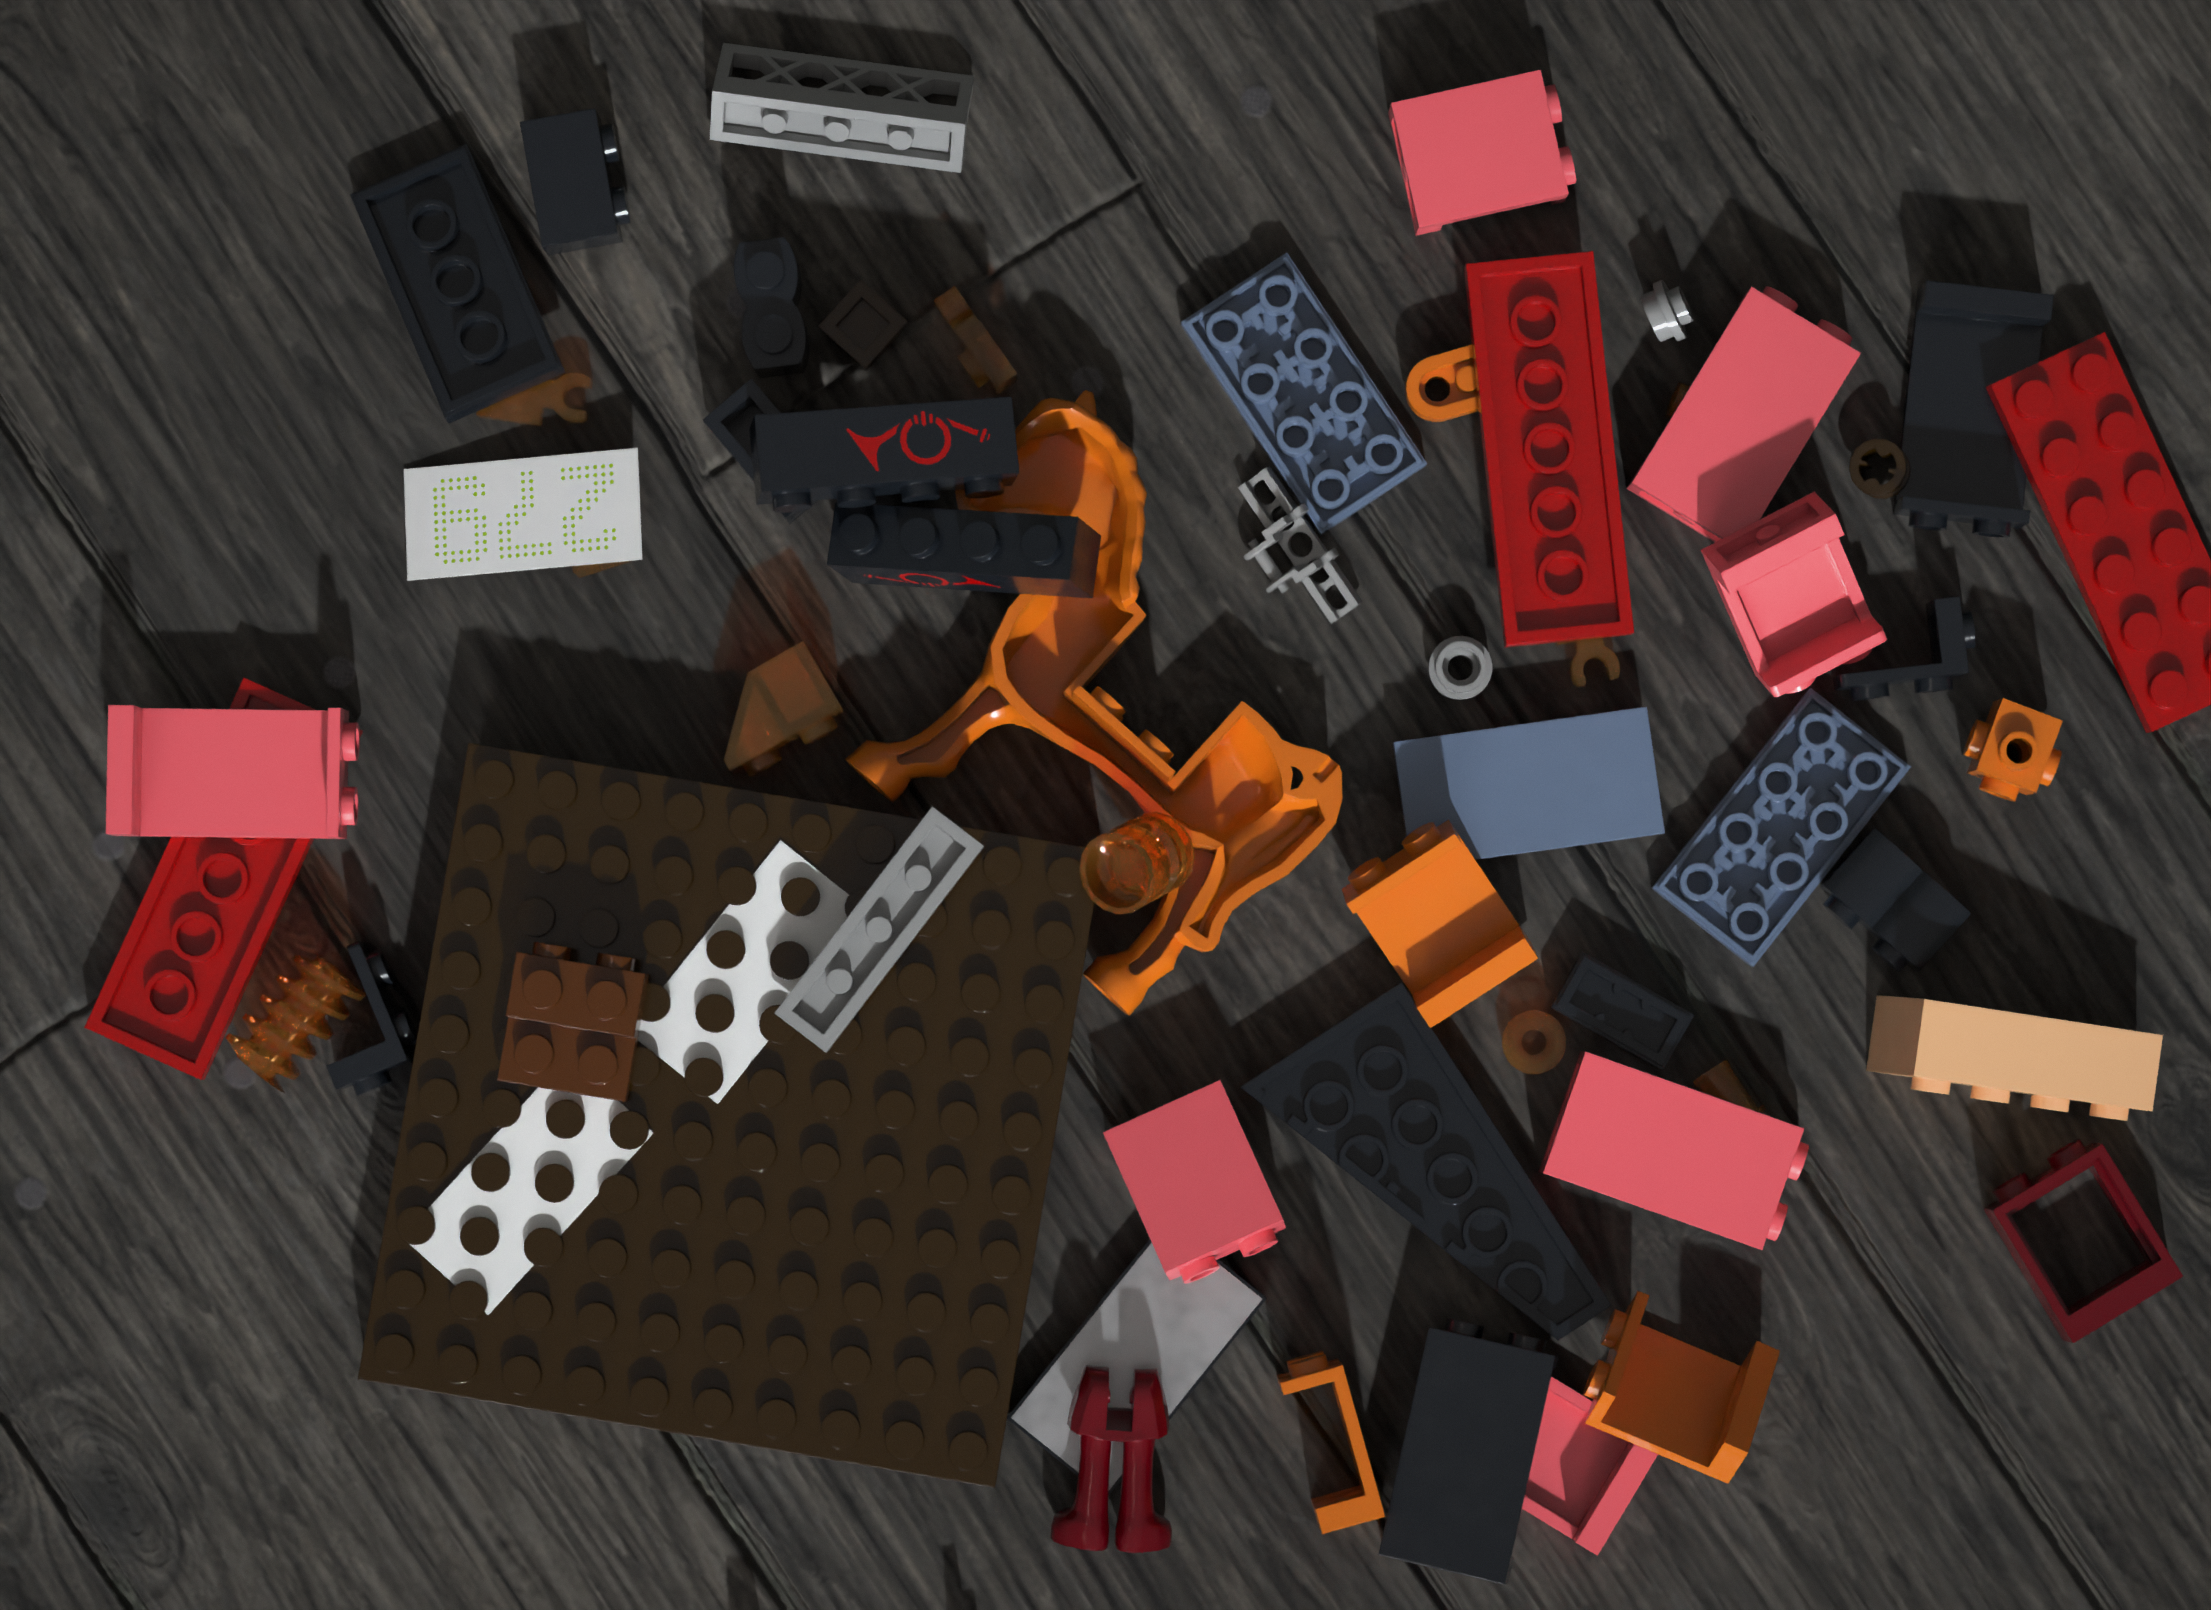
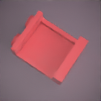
M1541 70L1392 102L1390 104L1388 115L1416 236L1440 231L1442 225L1549 201H1551L1552 205L1563 203L1569 195L1567 185L1576 184V173L1569 146L1558 148L1553 126L1554 123L1562 122L1558 93L1554 84L1544 86Z
M1815 491L1701 550L1752 670L1773 697L1802 691L1809 687L1816 677L1841 664H1852L1864 659L1870 654L1872 648L1887 640L1883 627L1873 618L1839 540L1844 535L1836 513Z
M1221 1080L1103 1132L1169 1280L1181 1276L1183 1282L1187 1284L1202 1279L1220 1268L1216 1260L1238 1250L1241 1251L1243 1257L1260 1253L1278 1242L1275 1234L1286 1229L1282 1215Z
M1551 1376L1522 1509L1598 1556L1658 1454L1585 1424L1592 1400Z

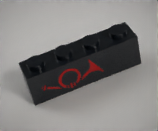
M1012 397L754 415L749 428L756 505L773 504L774 512L790 513L804 511L812 508L811 501L837 499L838 507L842 508L864 507L875 504L876 496L901 494L902 502L923 503L939 499L940 491L965 489V495L968 498H989L1003 494L1004 486H1012L1019 474Z
M835 502L827 565L852 583L1093 598L1101 535L1079 517L888 505L842 508L838 507L837 502Z

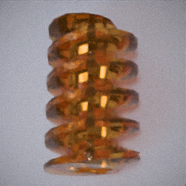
M316 953L317 957L314 960L294 954L291 959L301 974L298 979L278 974L275 977L284 993L282 999L264 993L260 995L259 1000L268 1014L265 1019L245 1013L242 1019L252 1034L248 1039L232 1033L225 1037L236 1056L244 1064L283 1093H285L276 1075L278 1074L293 1080L301 1075L300 1068L292 1057L293 1054L308 1060L314 1059L318 1054L309 1035L324 1040H329L334 1035L333 1029L325 1016L328 1015L340 1020H346L350 1016L349 1009L343 1001L342 995L359 1001L363 1000L366 996L365 991L319 953Z

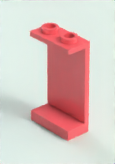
M1766 286L1763 292L1751 287L1744 295L1737 311L1651 452L1626 488L1713 542H1717L1760 520L1861 354L1849 346L1853 338L1843 329L1823 319H1820L1817 326L1795 313L1798 304L1794 300L1769 286Z
M108 705L106 834L139 837L347 839V825H357L358 789L357 787H348V761H358L359 724L349 722V711L343 708H328V710L141 708L135 705Z
M1580 1051L1538 1172L1763 1250L1766 1238L1776 1241L1781 1232L1788 1205L1779 1201L1787 1178L1795 1181L1799 1178L1808 1154L1809 1144L1800 1142L1805 1128L1592 1053Z

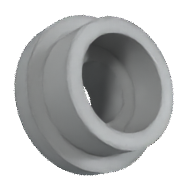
M1663 280L1653 283L1654 290L1641 295V301L1660 342L1675 337L1678 342L1687 338L1684 325L1693 322L1694 318L1683 291L1679 286L1669 290Z
M1467 636L1450 637L1442 641L1432 652L1428 664L1429 677L1433 686L1442 695L1455 700L1470 699L1481 693L1488 685L1492 675V660L1487 649L1479 641ZM1461 656L1469 660L1472 666L1469 678L1456 680L1449 674L1448 664L1452 658Z

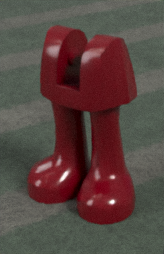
M1086 1365L1075 1390L1067 1421L1070 1430L1080 1435L1077 1490L1072 1507L1060 1510L1054 1515L1050 1538L1058 1544L1081 1550L1103 1551L1108 1548L1111 1441L1123 1442L1120 1505L1114 1537L1115 1548L1121 1552L1144 1553L1169 1548L1172 1544L1171 1523L1163 1515L1155 1512L1153 1503L1152 1472L1155 1439L1166 1436L1169 1431L1168 1407L1160 1374L1157 1368L1134 1369L1133 1385L1129 1393L1131 1409L1109 1408L1108 1403H1110L1111 1399L1109 1367Z

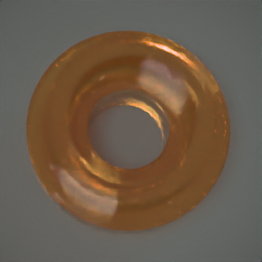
M1530 1010L1516 1015L1508 1022L1502 1035V1050L1507 1061L1517 1070L1527 1074H1541L1551 1070L1560 1062L1566 1048V1036L1563 1027L1557 1019L1543 1011ZM1529 1030H1538L1545 1038V1047L1539 1054H1528L1522 1047V1037Z

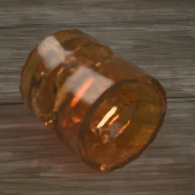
M1160 812L1141 813L1088 843L1082 853L1079 871L1082 885L1090 899L1103 910L1115 914L1133 913L1183 885L1193 871L1195 853L1192 840L1184 826L1173 817Z

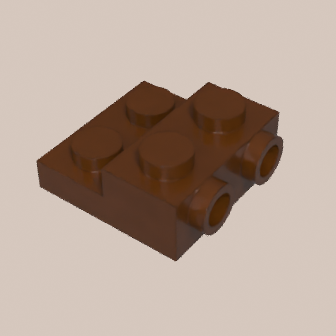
M533 942L531 954L516 952L506 1010L508 1020L497 1081L627 1102L649 974L634 972L636 962L634 958L597 953L596 964L591 965L570 961L572 948Z

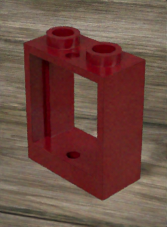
M2080 1139L2063 1146L2048 1156L2047 1160L2051 1168L2030 1180L2027 1174L2023 1172L1996 1187L1992 1193L1997 1200L1983 1208L2062 1340L2070 1343L2077 1342L2183 1277L2104 1145L2091 1143L2084 1147ZM2089 1168L2145 1261L2067 1307L2011 1215Z

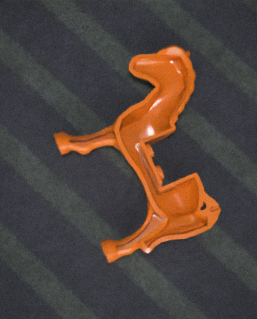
M1085 390L1075 402L1059 398L1041 400L1016 427L1019 474L1012 486H1004L1003 494L989 498H968L965 495V489L955 490L959 510L1079 517L1101 535L1093 598L1019 594L1008 607L989 643L982 671L964 694L941 717L924 731L906 741L878 742L866 740L845 760L874 789L889 801L894 802L905 791L910 779L946 777L955 770L961 756L969 746L986 731L1002 724H1015L1037 732L1093 764L1128 791L1152 821L1162 842L1167 860L1164 894L1154 918L1127 950L1119 953L1097 957L1084 971L1083 975L1108 1000L1130 1016L1142 1002L1148 988L1174 969L1177 957L1184 946L1200 952L1212 951L1219 943L1223 927L1235 908L1256 892L1287 876L1320 844L1336 824L1343 799L1342 771L1339 764L1332 760L1329 755L1282 740L1275 729L1257 711L1241 701L1175 774L1176 771L1168 765L1174 754L1164 743L1146 729L1139 737L1121 723L1124 719L1122 716L1126 711L1102 688L1097 686L1090 694L1085 690V687L1120 650L1146 617L1145 612L1135 601L1140 590L1136 576L1142 562L1143 537L1146 525L1144 507L1147 496L1144 483L1138 474L1137 457L1133 450L1119 439L1115 431L1107 423L1097 417L1094 394L1091 391ZM1291 766L1300 770L1303 775V781L1299 787L1292 790L1293 771Z

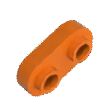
M1472 344L1427 357L1412 368L1406 381L1405 396L1409 407L1417 416L1431 422H1443L1479 411ZM1435 379L1443 381L1449 390L1448 397L1439 402L1430 400L1425 393V385L1429 381Z

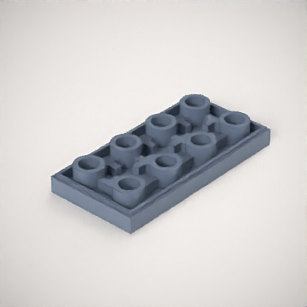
M1288 253L1280 256L1181 322L1182 328L1300 505L1305 503L1309 511L1306 512V515L1320 536L1427 465V462Z
M1809 688L1651 888L1746 964L1754 967L1911 766L1816 691Z
M1647 707L1393 742L1406 837L1424 824L1434 822L1437 827L1449 819L1474 858L1480 860L1665 833Z

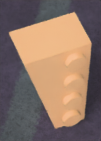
M1877 995L1866 1071L1912 1077L1911 1090L1949 1095L1951 1083L1972 1086L1970 1098L2009 1104L2010 1092L2031 1095L2030 1107L2069 1112L2070 1100L2091 1103L2089 1116L2128 1121L2129 1109L2153 1112L2163 1035L1929 999Z

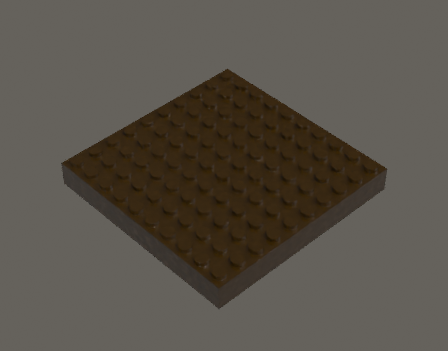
M468 743L358 1380L995 1488L1103 850L959 826L984 845V848L827 1053L778 1017L775 1011L780 1005H773L762 1013L759 1020L761 1034L768 1042L718 1104L708 1097L715 1094L721 1088L724 1081L723 1070L716 1061L710 1058L696 1059L688 1065L683 1077L659 1058L651 1049L638 1041L628 1101H619L629 1111L621 1112L614 1117L610 1125V1136L613 1142L620 1148L627 1150L636 1149L640 1146L641 1148L616 1175L610 1176L603 1181L599 1188V1194L561 1236L555 1230L545 1227L535 1229L529 1233L524 1242V1253L527 1259L534 1264L533 1267L494 1310L487 1315L485 1310L489 1302L488 1293L480 1283L463 1281L455 1286L411 1245H420L431 1239L436 1229V1222L428 1208L501 1128L512 1126L517 1122L521 1115L523 1103L538 1088L497 1081L508 1020L506 1010L516 952L531 954L533 942L572 948L570 961L591 965L596 964L597 953L636 959L634 972L649 974L642 1020L656 1022L663 1019L671 1008V997L663 986L729 904L736 906L744 905L754 897L757 883L753 874L780 840L849 894L845 902V913L848 917L922 819ZM798 877L785 884L781 893V901L789 913L795 916H806L814 912L818 907L820 892L814 882L807 878ZM723 930L715 933L709 939L706 952L713 965L721 969H731L742 962L745 957L746 947L743 939L737 933ZM785 941L773 949L770 956V965L773 972L780 978L794 980L801 977L807 971L809 955L801 944ZM710 994L700 1000L696 1007L695 1015L701 1028L711 1033H719L731 1026L735 1017V1010L731 1001L725 996ZM561 1100L549 1108L546 1115V1124L554 1136L562 1139L573 1138L584 1128L585 1113L576 1102ZM649 1129H650V1130L653 1132V1134H652L651 1137L647 1140L648 1135H649ZM486 1153L479 1156L471 1169V1176L475 1185L487 1192L502 1189L508 1183L511 1175L510 1165L507 1160L496 1153ZM549 1164L543 1167L536 1175L535 1188L538 1195L545 1201L552 1203L561 1202L567 1199L573 1192L574 1177L567 1167L561 1164ZM475 1217L468 1220L460 1232V1241L463 1248L472 1255L483 1256L489 1254L499 1243V1229L492 1220L486 1217Z

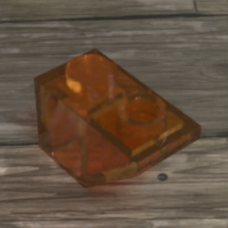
M804 641L747 673L724 757L725 764L733 774L745 769L749 778L753 777L783 759L778 749L800 737L806 746L838 728L833 717L844 712Z

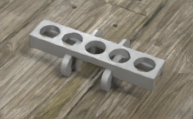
M1270 466L1264 468L1253 478L1238 487L1266 528L1261 532L1266 540L1260 544L1256 538L1249 542L1248 545L1252 550L1243 557L1245 560L1256 558L1272 582L1266 588L1268 593L1277 588L1281 593H1284L1290 589L1286 582L1293 578L1296 584L1302 581L1331 624L1363 603L1334 560L1340 555L1336 548L1330 551L1326 549L1304 516L1309 511L1306 504L1296 505ZM1261 480L1265 481L1276 497L1270 504L1260 502L1255 495V487ZM1282 506L1287 515L1274 522L1273 513L1277 507ZM1294 522L1293 526L1289 530H1283L1285 527ZM1297 532L1307 534L1312 540L1313 547L1307 556H1299L1291 548V539ZM1276 542L1280 544L1295 566L1285 574L1281 573L1266 551L1267 548ZM1323 567L1329 578L1325 582L1314 581L1311 575ZM1332 585H1336L1347 601V605L1342 609L1332 607L1326 598V593Z

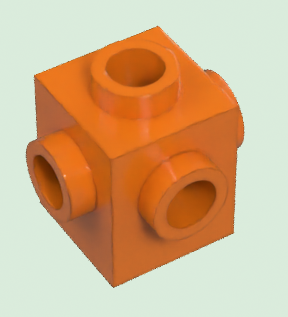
M2005 698L1993 701L1986 722L1977 719L1967 738L1963 755L1972 758L1967 773L1982 779L1979 786L1980 790L2013 802L2016 801L2018 793L2024 795L2037 793L2040 784L2048 787L2054 778L2062 755L2061 750L2053 747L2063 720ZM2009 743L2014 745L2018 751L2016 763L2007 756L2006 750Z

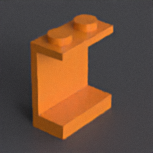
M1449 819L1437 827L1434 822L1420 826L1402 841L1404 849L1384 862L1379 857L1363 863L1348 876L1350 884L1342 888L1347 906L1353 914H1358L1412 994L1416 1008L1430 1028L1538 959L1531 941Z
M1637 1291L1625 1313L1614 1309L1604 1330L1600 1344L1610 1348L1606 1362L1599 1359L1596 1361L1587 1380L1583 1395L1592 1398L1593 1401L1585 1424L1728 1484L1749 1452L1780 1350L1756 1341L1741 1366L1640 1324L1650 1295Z
M1323 1351L1286 1361L1289 1372L1276 1375L1283 1395L1332 1383L1360 1483L1359 1486L1311 1499L1322 1534L1385 1517L1342 1363L1338 1358L1327 1361L1326 1354Z

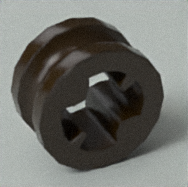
M1872 439L1862 443L1855 449L1850 459L1849 472L1852 481L1863 493L1873 498L1887 499L1896 496L1905 489L1910 479L1911 466L1907 455L1896 444L1886 439ZM1877 453L1885 460L1895 458L1896 469L1888 470L1893 475V478L1883 485L1875 478L1866 480L1864 476V469L1872 468L1867 463V460Z

